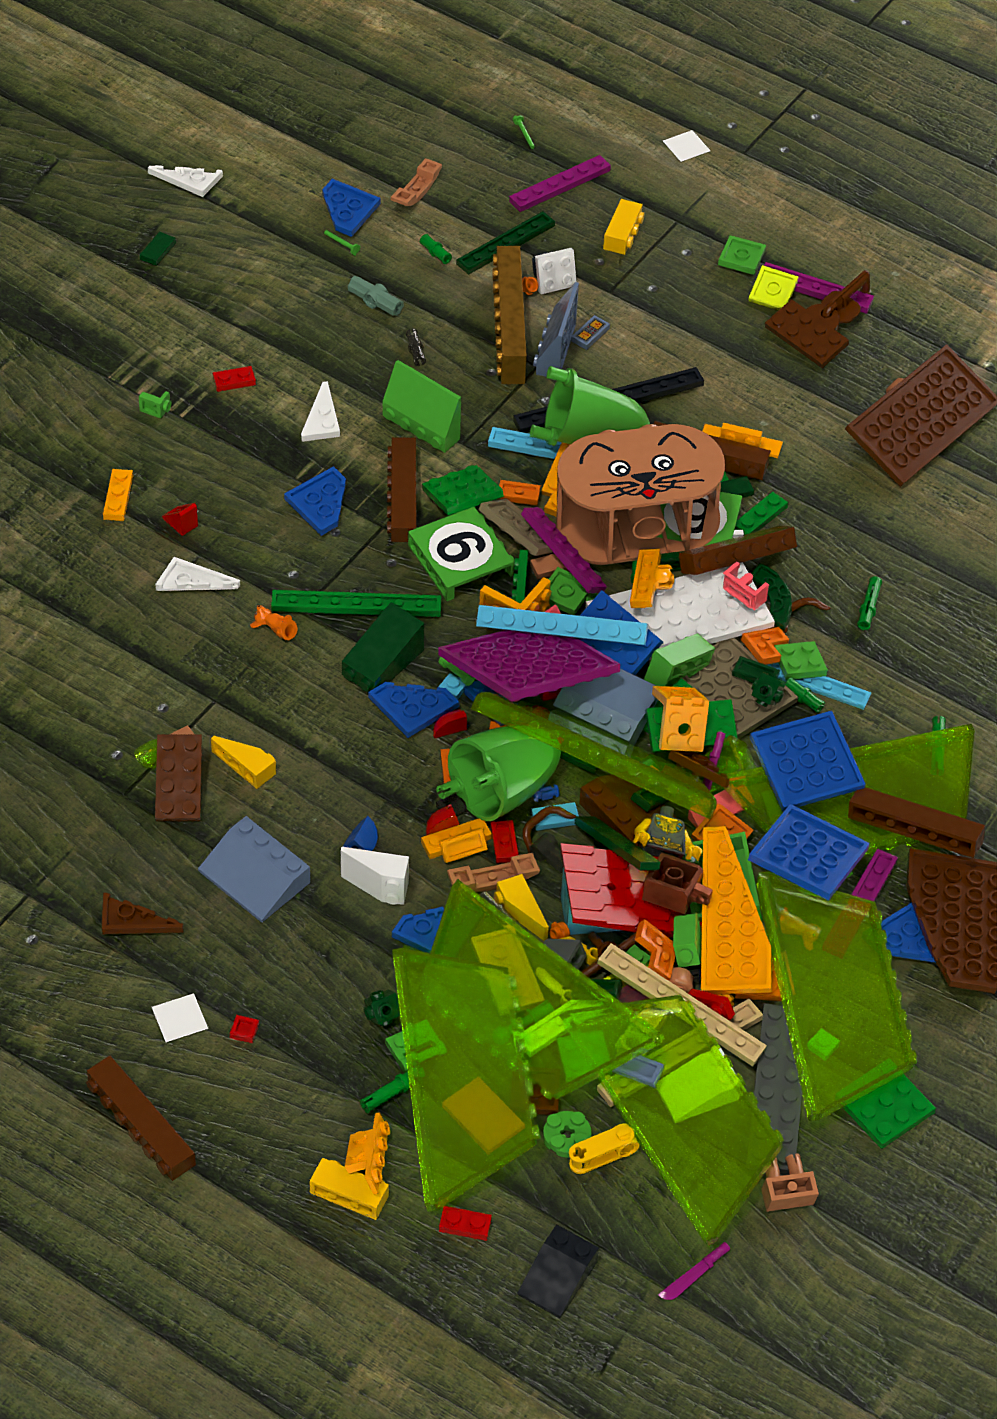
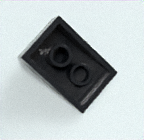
M556 1224L542 1245L517 1295L561 1318L597 1264L599 1247Z

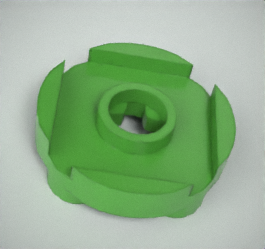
M561 1111L551 1114L544 1125V1143L549 1150L551 1148L560 1157L570 1158L569 1149L571 1146L591 1137L590 1124L581 1112ZM565 1130L572 1132L570 1138H566L561 1133Z

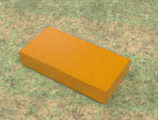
M482 828L470 830L439 841L445 863L488 850Z

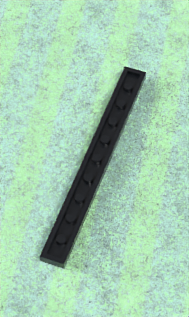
M697 367L612 390L634 399L637 403L704 386V379ZM548 406L513 415V422L518 431L528 433L532 425L545 428Z

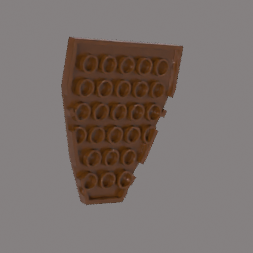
M910 848L907 866V891L926 944L948 986L995 994L997 991V862Z

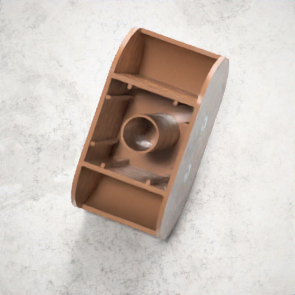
M648 424L639 429L624 431L605 430L599 434L580 438L565 449L558 462L556 528L561 534L566 536L567 541L578 550V553L585 561L596 565L638 560L639 550L660 549L662 554L688 551L705 546L714 538L720 525V489L725 470L722 450L716 441L706 433L696 428L679 424L662 426ZM708 496L701 539H690L693 500ZM670 503L682 541L667 539L665 532L666 524L660 504Z

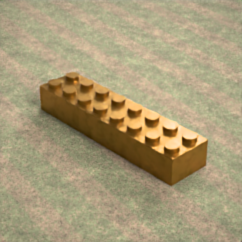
M497 246V254H493V266L496 267L492 268V280H496L493 282V293H497L494 295V307H497L494 309V320H498V322H495V334H499V336H496V348H499V350H496V362H500V364H497V376H501V384H525L526 340L520 246Z

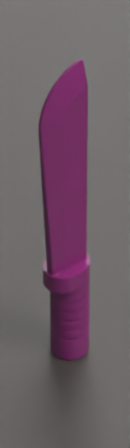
M717 732L713 750L709 755V760L716 766L726 735L723 732ZM705 777L698 796L699 803L708 799L712 786V781Z
M726 1242L722 1243L698 1264L662 1290L658 1296L665 1300L677 1298L701 1275L712 1268L715 1261L730 1251L729 1245Z

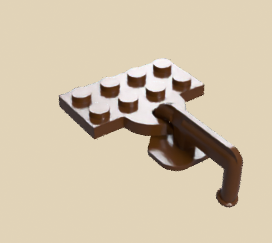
M864 270L842 291L829 293L821 301V304L811 305L805 309L791 299L765 322V328L819 367L824 368L849 345V340L837 332L840 323H850L861 312L860 305L850 297L859 289L864 294H871L869 271Z

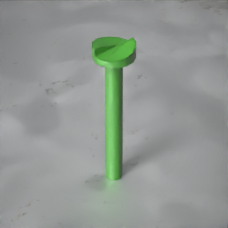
M515 115L513 123L519 125L530 148L534 149L535 146L522 123L524 121L523 116Z
M328 230L324 232L325 235L351 249L350 252L354 256L359 252L360 245H352Z

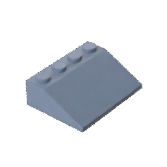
M575 282L555 305L552 315L548 314L546 323L548 327H544L542 339L544 340L539 342V355L536 354L534 357L533 366H536V375L547 377V371L550 366L559 369L563 368L571 343V336L576 327L578 282Z
M620 669V672L611 674L609 677H599L591 682H581L572 687H562L553 706L559 712L634 747L647 722L645 710L647 708H654L658 699L652 695L653 686L656 685Z
M247 816L229 829L198 868L202 875L261 923L310 883V866Z

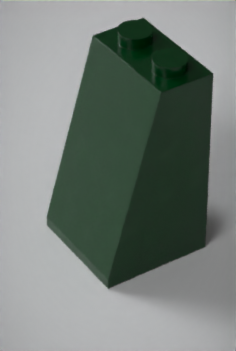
M391 602L342 660V675L348 681H352L360 686L365 692L373 690L384 682L392 681L424 651V622Z

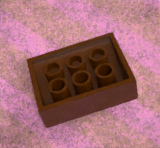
M632 770L597 777L580 788L579 804L591 816L597 817L631 842L635 838V828L654 813L660 814L661 807L665 806L661 804L646 812L631 800L633 793L646 787Z

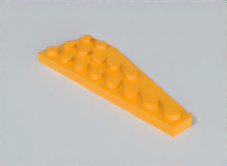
M726 826L703 827L702 885L712 889L713 893L710 903L708 905L702 904L701 991L713 994L772 992L771 945Z

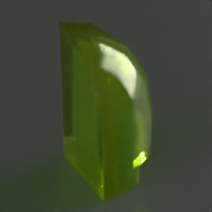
M157 738L141 745L134 752L138 762L145 767L156 768Z

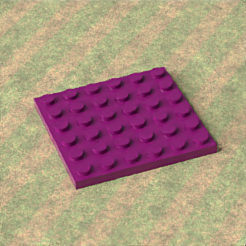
M504 630L438 647V655L512 702L520 701L522 698L529 696L535 697L547 691L554 692L558 688L572 687L577 683L591 682L595 678L609 677L611 674L620 672V663L573 637Z

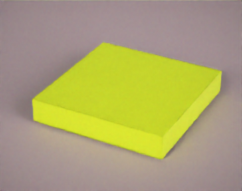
M762 265L748 300L779 311L790 301L798 282V276Z

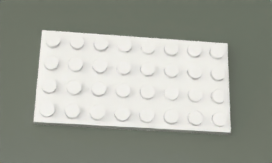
M743 562L740 563V568L738 569V579L748 573ZM731 566L698 575L689 574L674 578L673 588L669 590H655L652 607L631 608L630 597L632 589L609 595L639 622L648 624V629L664 642L659 648L697 633L712 644L742 636L743 633L774 627L775 623L765 603L754 611L723 589V572ZM752 580V583L748 586L756 591L757 588ZM593 600L586 601V608Z

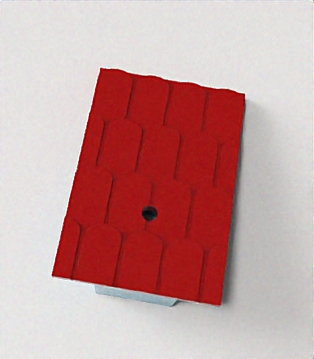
M560 844L563 862L561 903L564 921L569 928L570 935L588 934L593 931L596 933L612 931L637 932L638 924L643 920H647L664 935L673 938L674 917L684 914L642 900L645 878L650 870H638L612 850L595 849L594 846ZM690 906L685 914H691Z

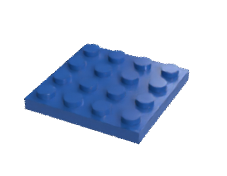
M603 590L600 591L580 615L639 622ZM649 629L647 631L646 646L577 638L620 663V669L633 675L640 671L651 658L653 652L664 643Z
M832 711L750 734L749 738L782 812L790 804L801 807L865 788V781Z
M790 804L750 852L748 860L829 901L867 852L870 843Z

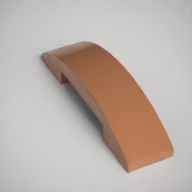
M425 158L417 167V174L404 189L399 187L391 196V200L405 206L416 204L436 180L442 164Z
M533 853L513 856L510 863L470 870L469 866L447 870L453 889L460 892L496 890L498 881L520 874L527 880L540 872Z

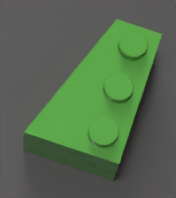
M697 633L675 643L672 642L665 647L658 648L651 656L652 660L644 680L656 686L671 687L686 675L690 678L708 666L715 647Z

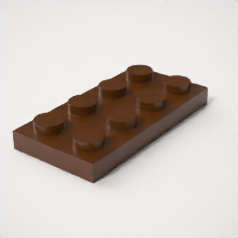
M157 734L156 821H200L202 734Z

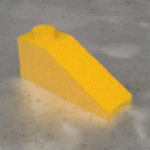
M217 736L211 738L212 752L256 789L276 775V761L274 757L269 753H265L261 748Z
M520 874L498 881L496 892H494L496 903L502 906L506 914L543 941L547 940L549 926L523 875Z

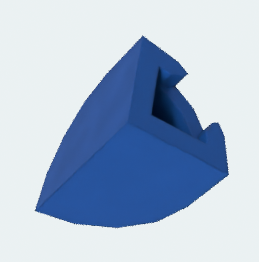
M369 816L365 817L355 827L343 847L373 851L377 843L378 834L377 828Z

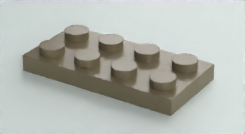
M507 498L481 503L478 510L484 514L485 518L496 523L500 530L511 535L513 540L527 548L530 554L538 556L553 552L521 515L522 510Z

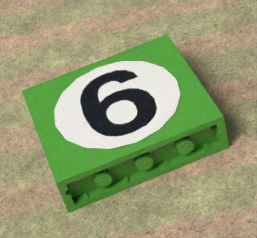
M720 492L719 529L714 538L706 545L733 538L737 517L741 510V495ZM708 496L693 500L690 539H701ZM670 503L660 504L666 524L665 532L667 539L682 541Z
M475 507L408 531V546L446 601L454 599L455 587L498 570L504 569L510 577L513 576L515 565L513 556L506 552L503 542L496 538L493 528L486 524L483 514L479 513Z

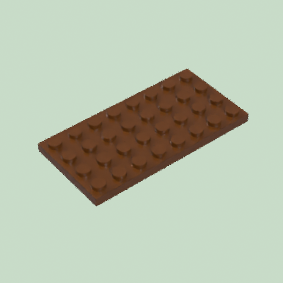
M946 344L848 424L845 430L901 487L997 406V395Z

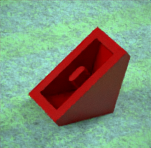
M195 503L177 506L162 516L181 536L198 526L197 506Z

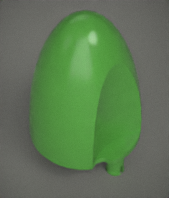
M550 366L547 371V379L556 380L546 411L545 428L532 425L530 437L545 440L551 446H555L557 441L572 444L580 438L599 434L605 430L624 431L639 429L644 425L650 424L644 409L634 399L597 383L579 378L574 369L567 368L563 370Z
M527 725L494 728L458 740L451 746L448 755V770L451 781L437 786V792L444 791L438 794L441 799H445L456 793L459 798L465 801L470 813L481 820L493 821L527 801L550 779L560 761V742L550 731Z

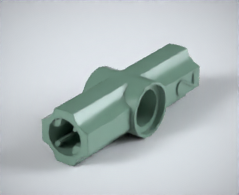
M357 276L352 277L348 284V291L363 298L364 303L369 308L379 307L391 315L398 316L404 307V302L389 294L382 284L377 283L373 285Z

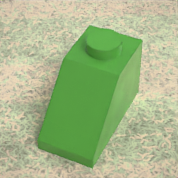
M697 913L674 917L673 947L678 967L701 964L702 931Z

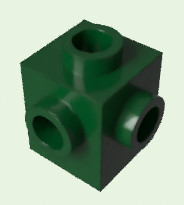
M762 672L760 678H757L751 689L753 692L751 696L757 698L755 702L767 707L768 704L775 706L776 703L782 700L784 696L783 689L787 682L769 673Z
M389 989L386 991L378 990L372 992L369 998L364 999L366 1006L364 1007L365 1016L369 1021L371 1020V1022L377 1025H388L393 1022V1018L403 1015L397 994Z

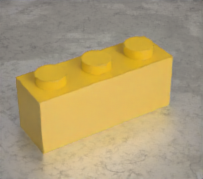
M624 199L620 200L604 235V250L625 255L627 249L632 247L633 236H637L639 223L642 224L644 220L643 204Z
M322 1158L310 1179V1193L377 1220L389 1197V1184L382 1180L379 1186V1193L374 1195L364 1177L365 1175L361 1171L348 1173L346 1168L339 1162Z

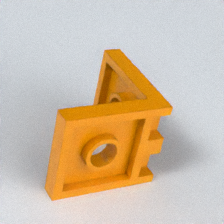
M543 577L521 603L484 585L480 590V605L545 612L551 607L549 604L552 593L550 590L551 581Z
M653 686L652 695L664 705L659 749L703 752L709 700L695 688ZM687 723L689 726L687 732L680 734L678 732L679 726Z

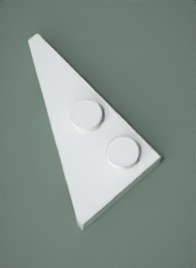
M158 165L148 167L149 174L201 197L223 177L222 170H217L216 173H207L201 168L175 167V170H165L163 166Z
M328 381L322 382L301 433L302 442L340 437V429Z
M173 557L155 585L157 591L238 589L240 587V580Z

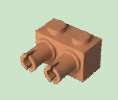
M793 1154L785 1158L790 1175H780L776 1157H772L771 1162L770 1158L762 1161L766 1179L761 1190L767 1212L814 1205L819 1195L813 1171L804 1172L800 1154H795V1158Z

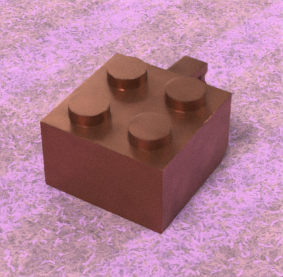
M661 852L657 859L661 862L659 870H650L645 878L642 900L682 914L687 912L692 902L708 905L711 901L713 890L701 885L703 876L701 866Z

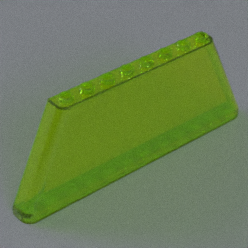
M481 692L475 697L471 707L472 710L708 819L712 818L717 806L716 798L699 776L693 775L691 771L678 767L672 762L560 711L524 701L512 702L502 695L491 692Z
M972 724L850 748L865 781L866 788L966 819L975 733ZM763 767L726 774L730 780L728 788H724V790L767 833L783 812ZM856 791L798 807L870 843L865 854L875 853L877 849L892 850L901 845L907 844L911 846L920 842L919 840L848 818L849 801Z
M769 871L759 872L757 891L767 937L772 949L773 964L806 1113L809 1121H819L910 1071L914 1064L917 1063V1056L915 1050L911 1048L912 1036L905 1024L907 1021L906 1011L901 1008V991L896 988V971L891 968L892 955L890 949L886 947L887 935L886 931L882 930V914L880 910H877L876 903L836 891L828 901Z
M459 879L452 885L419 986V990L425 995L422 999L432 1008L437 1005L440 1008L438 1012L447 1020L451 1018L456 1020L457 1023L455 1025L465 1034L467 1031H470L473 1034L472 1039L483 1047L484 1044L489 1046L490 1049L488 1051L498 1060L501 1057L507 1061L505 1065L514 1073H517L518 1070L523 1073L524 1076L522 1078L532 1087L537 1084L541 1088L539 1092L547 1099L555 1098L557 1100L659 1046L665 1039L660 1031Z
M406 948L392 949L424 1201L427 1211L433 1212L440 1210L536 1146L537 1140L541 1139L539 1127L534 1125L533 1119L537 1117L536 1106L530 1100V1096L534 1095L532 1082L527 1080V1074H531L529 1062L524 1060L523 1054L527 1053L525 1039H521L520 1032L524 1031L522 1018H518L517 1011L521 1010L518 996L515 997L514 990L518 989L516 977L511 976L506 967Z
M681 995L571 1010L560 1015V1019L566 1032L625 1122L633 1129L636 1139L708 1247L716 1243L782 1150L784 1139L778 1129H772L769 1124L771 1120L766 1111L759 1110L755 1095L752 1091L749 1093L744 1088L746 1084L739 1073L735 1074L731 1069L733 1065L726 1054L722 1056L719 1051L720 1045L715 1037H709L706 1032L708 1031L706 1024L701 1018H696L694 1015L696 1011L689 1000L685 1002ZM620 1048L664 1064V1069L655 1088L611 1072V1066Z

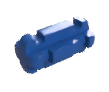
M556 784L553 787L545 786L532 797L535 802H539L538 799L543 801L551 799L553 796L558 797L559 788Z

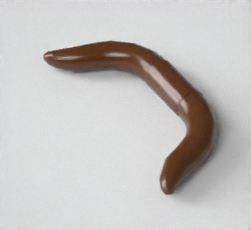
M811 597L801 598L792 602V612L805 605H812L821 610L831 609L826 604ZM788 625L785 628V630H783L784 633L788 631Z
M549 806L540 810L529 819L523 828L522 838L528 853L533 852V843L530 836L531 830L548 815L558 814L566 819H574L576 815L560 806Z

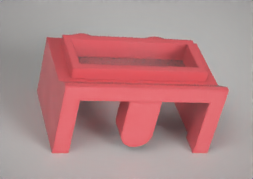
M736 562L723 572V589L745 604L746 607L752 608L755 611L767 601L769 584L765 582L755 591L748 586L753 580L751 573H746L740 579L737 578L740 563Z

